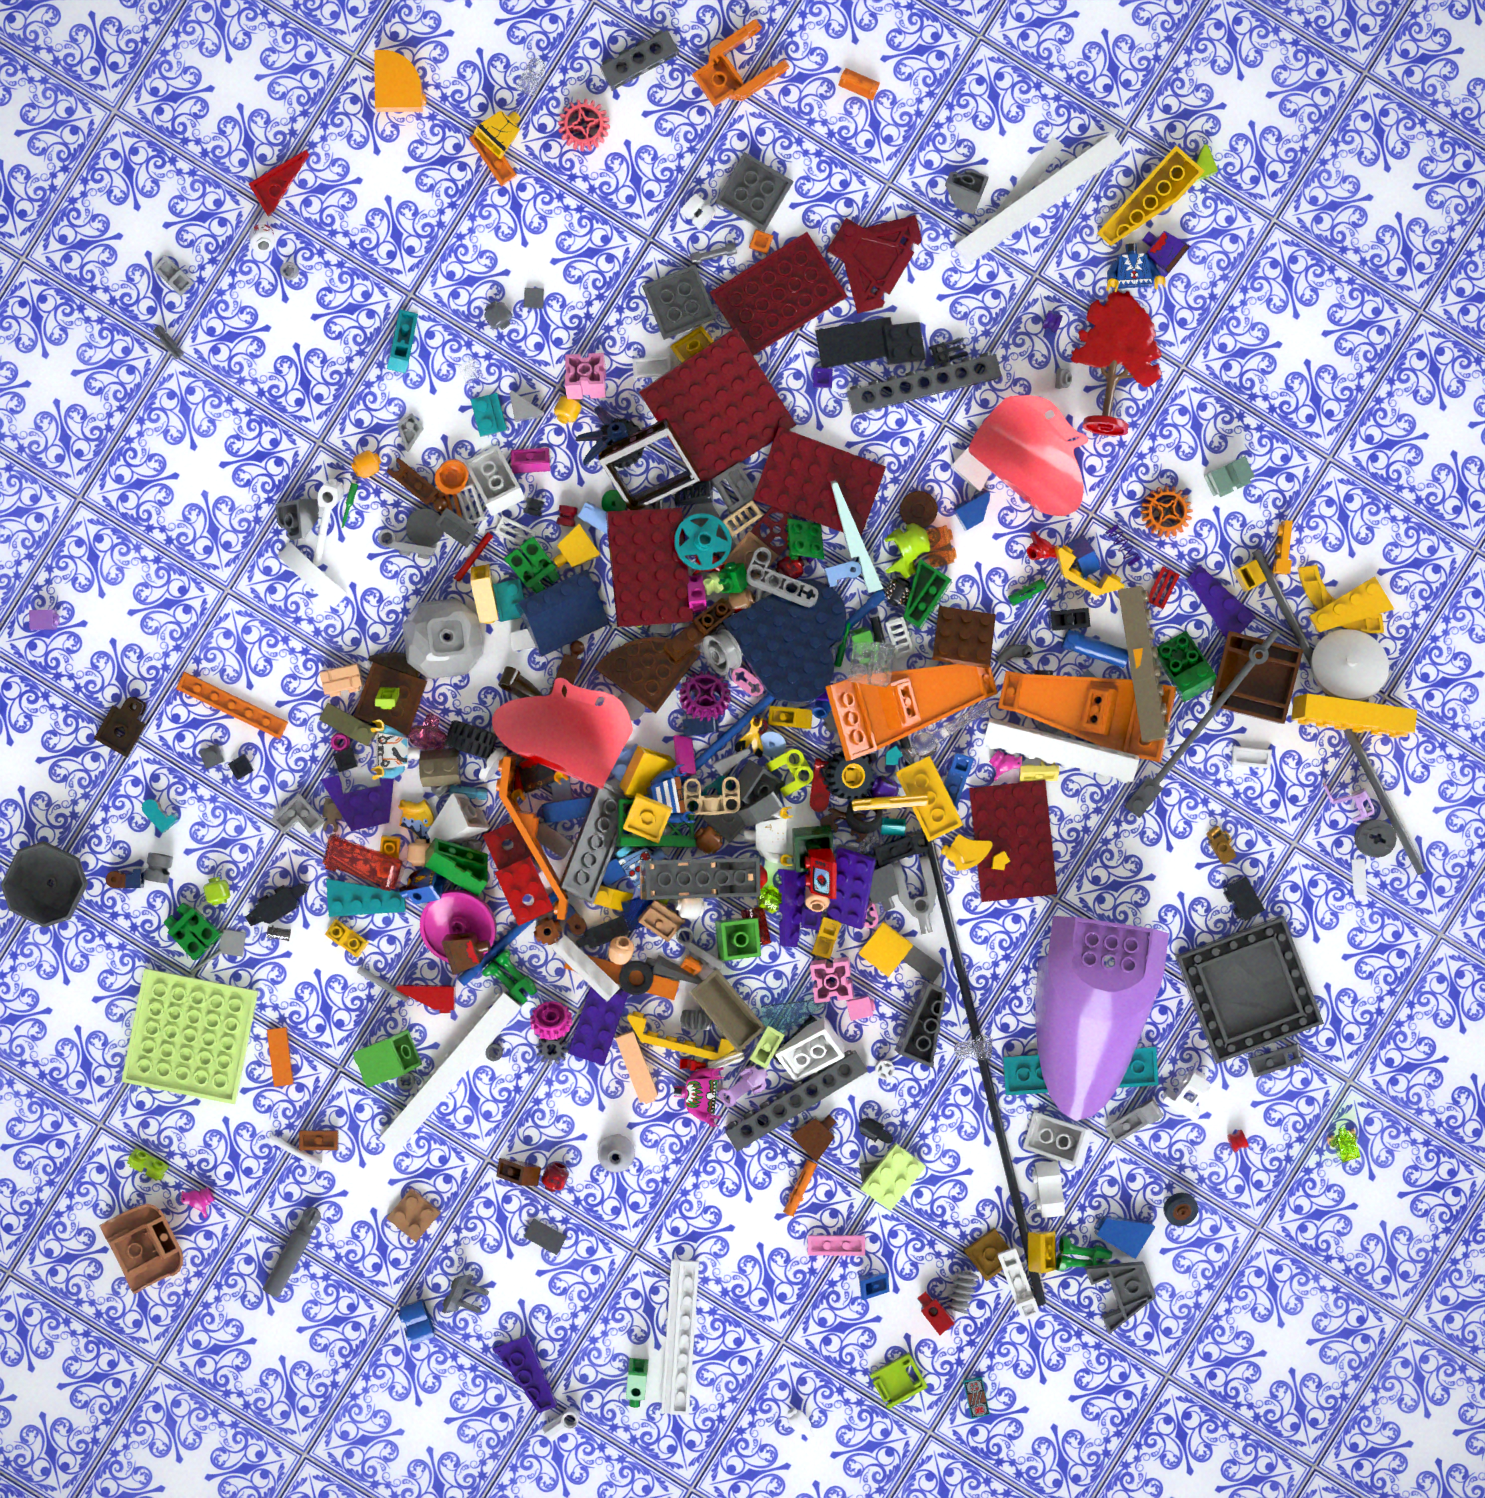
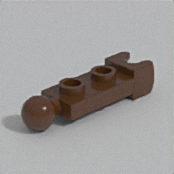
M400 458L396 459V462L400 465V469L397 472L391 469L387 470L390 476L427 506L432 502L434 509L438 512H443L448 507V501L444 497H437L440 491Z
M576 640L570 644L571 655L564 653L555 679L564 678L574 685L583 661L578 659V655H581L585 650L583 642ZM554 682L548 695L553 691ZM563 685L562 694L564 697H566L567 688L565 685Z

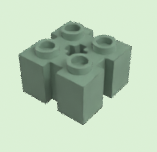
M1246 456L1204 476L1213 497L1219 495L1220 498L1233 492V487L1235 486L1238 490L1250 484V479L1255 477Z

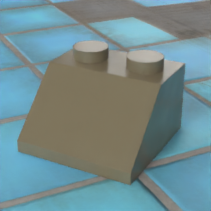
M455 748L421 751L419 775L422 787L461 784L460 751Z

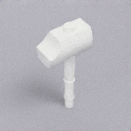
M329 479L320 488L318 493V504L324 508L313 563L316 566H320L321 557L323 556L322 552L327 536L331 509L336 506L345 493L342 482H338L336 479Z

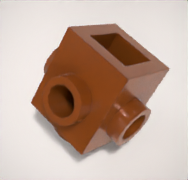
M548 917L537 921L538 925L535 926L536 931L533 933L538 942L541 941L542 944L547 943L549 946L559 941L558 937L561 936L560 932L563 930L558 920L555 921L554 918L548 919ZM549 928L551 934L545 935L544 929Z

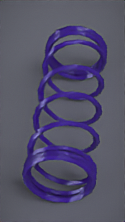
M1118 524L1105 532L1108 537H1113L1120 533L1123 534V532H1118L1111 535L1119 528ZM1121 534V535L1113 542V544L1115 545V544H1118V543H1120V542H1123V541L1127 540V541L1119 548V550H1118V552H1121V551H1123V550H1126V549H1128V548H1131V549L1125 554V556H1126V555L1133 549V546H1129V547H1127V548H1124V549L1120 550V549L1128 542V539H1124V540H1121V541L1115 543V542L1122 536V534ZM1138 553L1123 557V559L1136 555L1133 560L1127 563L1128 567L1141 559Z

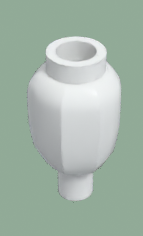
M793 1407L786 1413L788 1423L797 1433L805 1434L809 1440L815 1436L811 1431V1423L803 1411Z

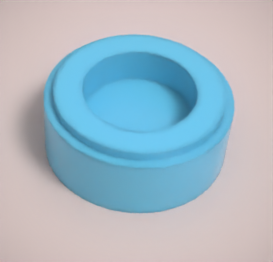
M623 847L614 855L620 860L632 851L633 847Z

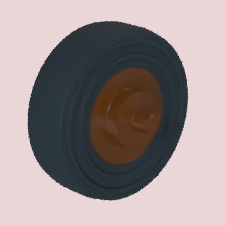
M1176 1193L1166 1200L1163 1212L1167 1221L1172 1225L1185 1226L1196 1218L1198 1204L1190 1194Z

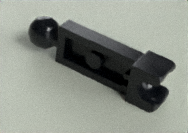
M915 831L907 834V836L873 847L874 854L864 853L863 855L875 858L877 866L881 867L903 858L926 852L928 847L922 844L918 845V841L924 838L925 834L922 831Z

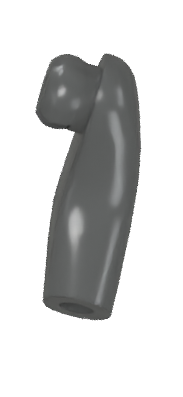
M1012 644L1004 648L996 659L1003 665L1014 657L1030 658L1033 655V650L1029 645Z

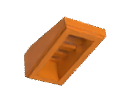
M687 954L680 967L695 976L701 971L703 963Z

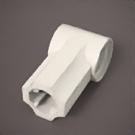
M574 1407L567 1408L564 1413L542 1427L545 1436L552 1442L569 1429L575 1428L580 1419V1413ZM573 1415L575 1417V1421H568L566 1419V1416Z

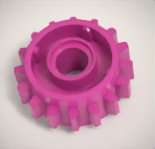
M545 1002L537 1005L536 1010L532 1011L533 1015L530 1016L531 1029H534V1034H538L541 1039L557 1040L562 1036L564 1037L567 1031H570L572 1015L568 1011V1007H564L561 1002Z

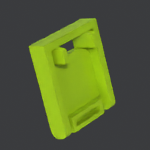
M909 1352L869 1374L871 1379L879 1376L873 1380V1384L883 1402L892 1400L886 1404L887 1409L928 1388ZM912 1365L919 1378L912 1382L905 1369Z

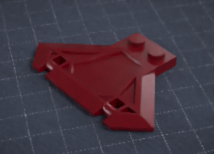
M916 215L865 228L846 218L826 252L844 262L857 314L884 306L885 301L881 299L883 294H891L915 253L910 248L913 243L919 246L922 241ZM902 237L907 239L904 245L899 243ZM873 287L877 288L875 294L871 293Z

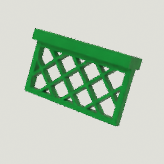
M618 800V838L616 839V846L696 847L694 823H687L685 821L679 823L676 827L667 822L672 831L668 835L662 834L659 843L634 833L623 834V826L626 820L623 822V817L627 819V815L623 812V804H630L632 806L634 800ZM690 801L688 803L689 810L694 811V801ZM688 815L689 821L694 820V815ZM683 823L689 827V836H683L677 830Z

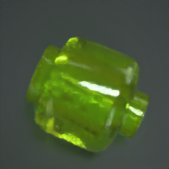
M773 885L764 886L760 890V896L756 897L758 906L771 914L779 911V904L782 903V893H779V889Z

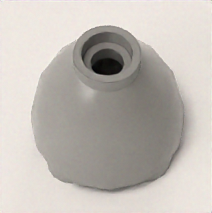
M621 1134L610 1135L599 1144L597 1150L598 1160L607 1171L613 1173L623 1172L632 1165L635 1158V1148L627 1137ZM618 1154L619 1159L616 1161L613 1160L612 1155Z

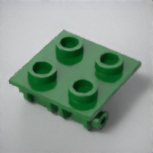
M788 518L786 530L788 531L787 541H789L788 546L790 547L788 554L791 560L799 559L798 556L824 560L821 524Z

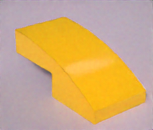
M823 917L811 954L830 959L842 923Z

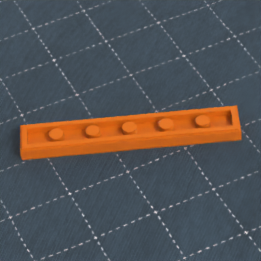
M187 672L183 673L176 687L177 690L278 739H281L289 723Z
M586 954L616 984H620L619 974L625 965L615 964L611 961ZM565 963V969L574 971L567 963ZM632 971L629 975V981L633 985H640L644 980V976L640 971ZM653 974V983L647 993L675 1000L680 982Z

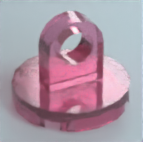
M429 713L423 725L410 729L408 737L414 746L424 750H429V747L434 748V750H440L446 746L444 742L447 735L438 729L439 716Z

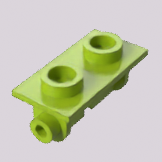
M137 1148L131 1153L127 1161L130 1168L141 1173L146 1168L145 1175L155 1181H162L164 1173L169 1168V1165Z

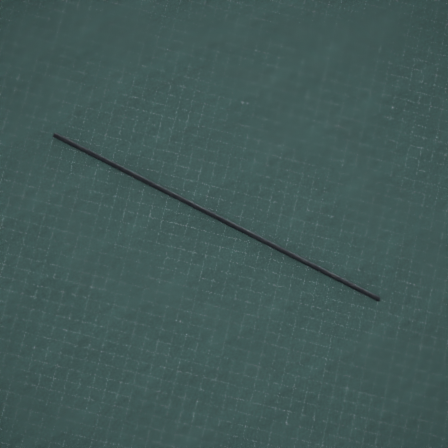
M872 617L870 621L883 673L893 672L880 617ZM909 736L900 739V744L907 767L914 764L915 761ZM925 835L923 839L925 846L928 847L927 855L937 888L941 913L1028 1266L1029 1230L934 839L928 842ZM1029 1271L1037 1306L1045 1305L1046 1300L1040 1275L1037 1272Z

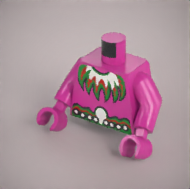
M723 1067L715 1069L701 1068L687 1078L686 1087L674 1086V1097L685 1098L684 1107H687L688 1112L697 1119L708 1123L711 1127L719 1126L715 1124V1118L721 1119V1116L712 1114H715L717 1080L725 1077L719 1075V1071L724 1070Z

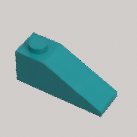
M399 309L387 365L388 370L406 374L418 318L417 313Z

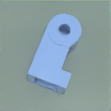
M851 561L825 568L824 572L829 587L837 586V580L858 577L861 574L860 564Z

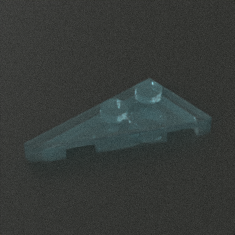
M814 1000L763 1005L761 1006L763 1025L766 1028L770 1026L783 1034L790 1027H794L805 1020L807 1016L821 1010L828 1002L815 1003Z

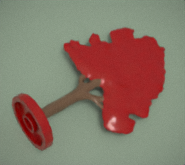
M1114 290L1108 295V301L1104 306L1099 302V299L1090 305L1086 319L1095 326L1088 332L1083 329L1078 332L1080 340L1086 343L1080 349L1076 347L1071 352L1072 357L1070 358L1076 364L1081 363L1094 368H1101L1102 374L1106 377L1107 385L1102 415L1087 416L1083 420V428L1085 430L1105 436H1123L1128 434L1129 424L1122 419L1111 416L1115 388L1118 382L1124 378H1134L1143 387H1149L1160 379L1162 375L1158 364L1150 365L1153 360L1162 356V352L1158 348L1157 342L1154 341L1156 336L1155 325L1151 321L1149 314L1134 300L1129 291L1122 293L1119 291L1115 292ZM1117 365H1123L1125 367L1124 371L1119 375H1115Z

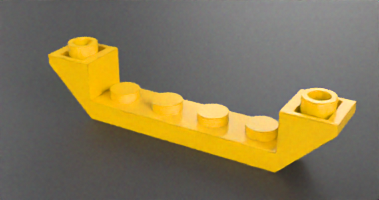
M633 1011L632 1014L628 1013L627 1019L641 1042L712 1060H717L735 1049L727 1038L721 1036L718 1051L714 1050L715 1047L704 1044L703 1047L696 1046L694 1041L685 1040V1042L677 1041V1037L666 1035V1038L658 1036L659 1033L649 1030L647 1033H644L647 1017H643L644 1013Z

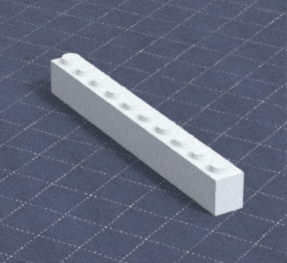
M1113 133L1108 136L1106 134L1102 135L1096 140V145L1093 147L1089 145L1081 151L1082 155L1078 158L1073 156L1065 162L1066 166L1061 170L1059 167L1050 173V178L1047 180L1042 178L1034 184L1035 188L1029 192L1027 189L1018 196L1020 199L1015 203L1010 201L1003 206L1004 210L1001 213L995 212L987 218V223L976 225L972 229L973 233L968 236L964 234L958 238L954 248L967 267L1123 156L1125 150Z
M506 991L503 994L498 993L492 1000L493 1006L490 1009L486 1007L479 1015L481 1020L470 1025L467 1029L469 1034L465 1038L462 1036L454 1044L457 1048L453 1053L447 1052L442 1058L444 1063L439 1068L436 1065L430 1072L432 1077L429 1081L426 1082L424 1080L418 1086V1094L415 1097L411 1095L404 1103L407 1105L403 1111L399 1109L392 1117L395 1121L390 1126L386 1124L379 1132L382 1134L379 1140L395 1154L399 1152L520 1010L522 1005L511 998Z

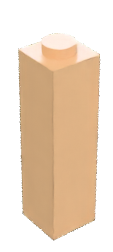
M631 1030L616 1036V1042L639 1102L648 1104L655 1101L658 1091L635 1031Z

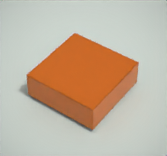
M755 229L749 248L767 255L773 235Z

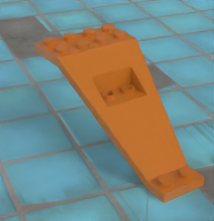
M962 664L853 676L825 686L846 761L879 750L981 700L998 694L991 667L988 669Z
M1005 672L998 705L999 709L1018 712L1097 745L1138 755L1140 759L1161 763L1166 739L1151 742L1142 741L1132 679ZM1163 685L1164 695L1162 696V701L1167 707L1165 720L1170 723L1177 687ZM1101 697V702L1097 704L1096 699ZM1097 716V721L1094 723L1092 718Z
M509 754L503 756V759L499 760L498 771L501 772V778L497 779L496 791H499L500 799L559 901L555 902L554 914H557V919L565 920L569 897L566 891L560 889V880L536 838L539 817L536 816V812L522 811L519 804L511 797L517 755Z

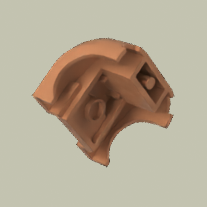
M151 1204L138 1205L99 1225L133 1294L164 1278L173 1277L181 1271L183 1265L182 1250L164 1214L156 1206Z

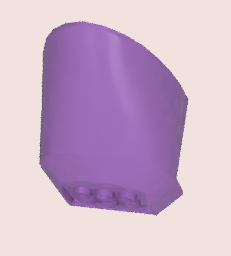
M1053 916L1048 955L1038 960L1035 993L1037 1049L1042 1076L1049 1095L1058 1109L1071 1119L1077 1121L1092 1117L1108 1103L1119 1087L1161 987L1169 933L1153 928L1086 918ZM1107 956L1112 957L1114 960V965L1111 968L1104 965V959Z

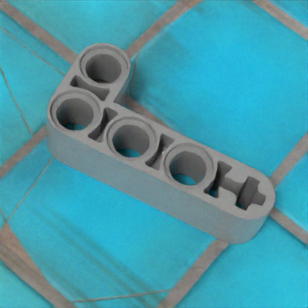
M761 547L754 552L746 574V581L749 585L805 607L815 605L818 598V590L815 587L768 569L771 552L767 548ZM764 555L767 560L761 562L757 559V556ZM757 572L760 578L753 579L750 573ZM775 579L778 585L771 586L768 580ZM793 586L796 592L789 593L786 587ZM808 593L812 594L810 600L806 599Z

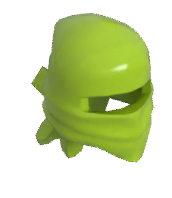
M911 523L906 525V532L903 533L900 528H897L884 538L885 542L894 540L901 553L900 559L894 561L892 566L885 571L888 574L895 571L900 572L905 579L910 577L911 574L916 573L913 561L919 555L930 551L929 537L924 528L918 524Z

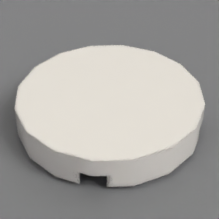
M500 747L490 755L485 768H482L479 773L481 780L487 782L496 773L499 760L507 755V750Z

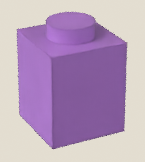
M29 610L30 630H57V625L60 624V616L57 614V610Z

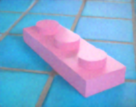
M808 1235L807 1254L865 1256V1235Z

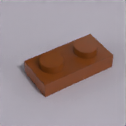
M339 1130L299 1131V1150L339 1149Z

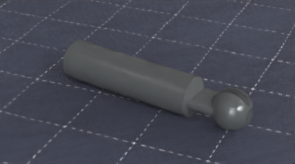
M309 1207L304 1210L296 1229L293 1230L262 1288L267 1294L277 1298L280 1297L308 1245L316 1225L321 1220V1213L317 1208Z

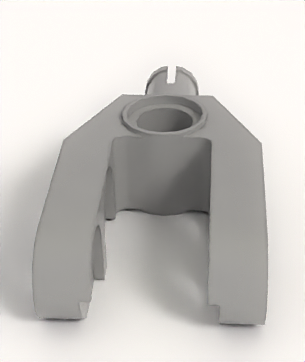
M928 855L918 857L927 889L925 896L909 899L901 863L892 864L899 890L898 899L913 917L918 918L921 935L927 934L925 925L928 933L933 932L929 915L933 912L937 895V888ZM918 900L925 902V908L921 911L915 907V903Z

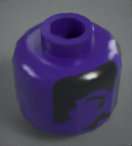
M884 775L878 776L870 784L873 786L870 791L873 798L894 797L898 795L899 788L897 787V782Z

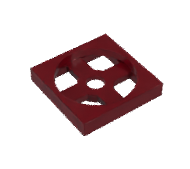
M770 507L750 532L780 556L788 547L789 542L787 541L788 533L785 532L784 527L787 524L788 518H794L785 511ZM773 513L784 515L779 522H774L768 517ZM762 523L768 526L770 531L765 538L760 533ZM775 526H779L781 528V531L779 533H775L773 531V528ZM775 537H780L786 542L782 546H772L770 544Z

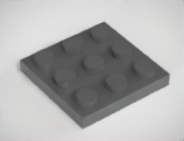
M744 152L715 203L765 232L794 181Z
M695 264L642 285L663 340L717 319Z

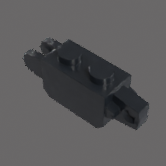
M302 883L293 888L291 885L278 887L274 890L276 894L271 897L265 895L257 900L259 904L245 916L250 926L263 921L268 924L277 921L299 907L300 900L298 898L308 892V886Z

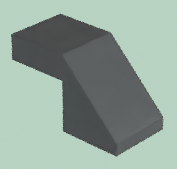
M772 791L760 795L753 804L740 807L737 813L745 825L749 827L759 824L784 806Z

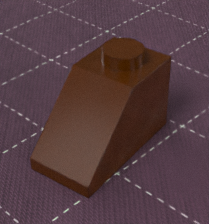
M499 1158L496 1177L520 1186H538L541 1167L529 1162Z

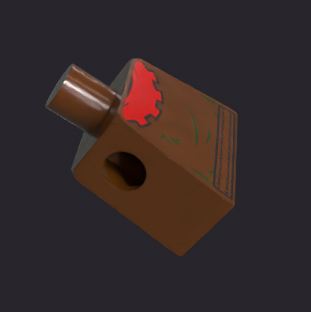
M475 932L447 934L442 940L453 975L480 964L484 958L483 952L491 951L489 940L479 942Z

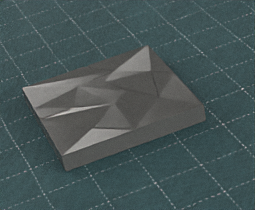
M1282 915L1174 955L1211 1056L1216 1064L1324 1024L1285 917Z

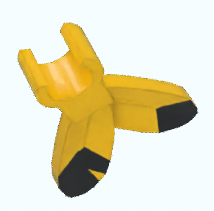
M754 715L750 722V731L737 741L734 750L736 752L742 751L751 743L754 754L761 758L764 750L758 730L763 723V718L760 719V723H755Z

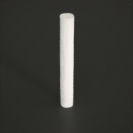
M272 1134L268 1140L318 1168L323 1162Z

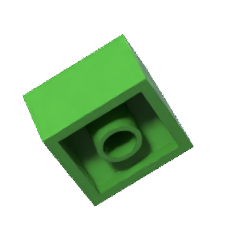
M732 918L715 921L718 959L729 961L761 956L758 918Z

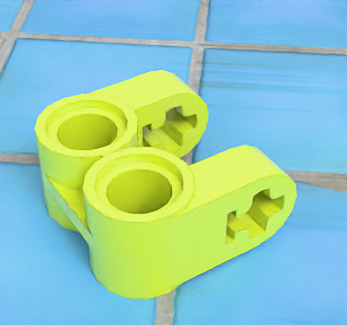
M791 749L765 764L769 772L776 770L784 764L788 766L795 780L780 788L784 797L806 786L813 779V771L802 752L797 749ZM792 753L799 755L800 759L797 764L789 762V756ZM801 770H807L809 773V778L805 781L800 780L798 777Z

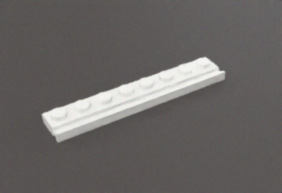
M671 1259L661 1414L689 1416L699 1261Z

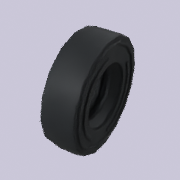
M631 961L622 967L619 974V982L625 992L631 995H641L650 989L653 983V973L646 963ZM632 971H640L643 974L644 980L640 985L630 983L629 975Z

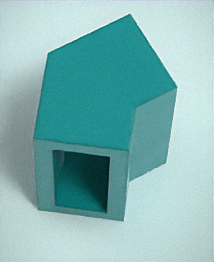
M893 746L885 752V765H898V759L903 755L897 746Z
M882 818L880 834L905 836L906 819Z

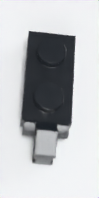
M622 915L588 929L584 932L585 937L576 940L579 948L587 944L589 948H595L612 941L615 937L625 936L630 932Z

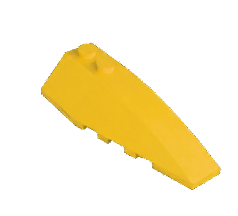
M1176 145L1097 234L1112 246L1177 202L1205 171Z

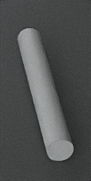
M359 967L358 974L404 1002L408 1000L409 996L397 991L395 986L365 968Z

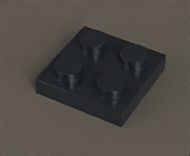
M920 322L885 325L882 327L888 365L926 360Z

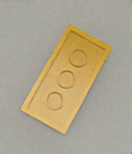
M931 756L895 772L906 796L928 795V805L912 806L928 842L964 825Z

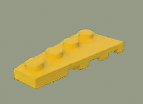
M1374 576L1308 617L1316 631L1322 632L1394 610V607Z

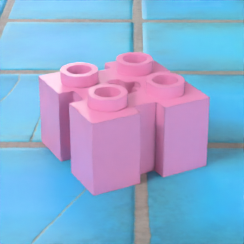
M589 353L586 358H581V354L565 355V389L567 399H583V395H590L591 399L606 398V364L604 353Z
M849 957L834 958L833 963L827 964V959L811 961L812 980H817V983H814L813 986L815 1003L829 1002L831 996H837L838 1000L853 999L852 979L847 980V977L851 975ZM829 977L836 978L835 983H831V980H828Z

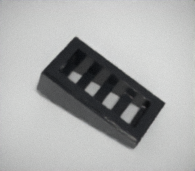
M711 481L696 482L692 486L679 490V492L674 494L675 506L713 502ZM702 489H705V495H702ZM688 490H690L691 498L687 496ZM694 490H698V496H697V497H695V492H694ZM680 491H683V500H680Z

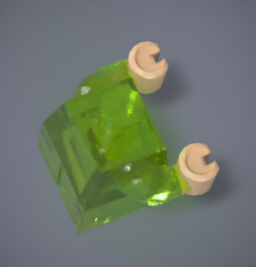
M1345 1127L1338 1129L1339 1135H1335V1138L1332 1135L1330 1138L1329 1136L1327 1137L1328 1145L1336 1149V1155L1342 1163L1361 1157L1356 1143L1358 1136L1354 1129L1347 1131Z

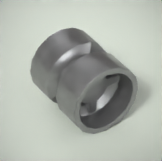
M148 852L146 863L149 867L145 868L143 879L168 884L170 877L168 869L172 867L173 856Z

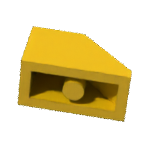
M769 706L768 725L811 729L812 710Z
M600 885L593 904L628 912L633 893Z

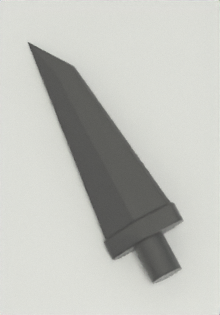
M658 955L656 960L647 957L645 961L647 965L653 967L652 973L694 984H699L703 981L700 976L692 975L661 955Z

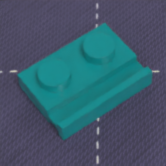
M498 393L470 399L480 437L507 431Z
M521 579L493 584L500 622L521 618L515 606L518 602L525 599Z

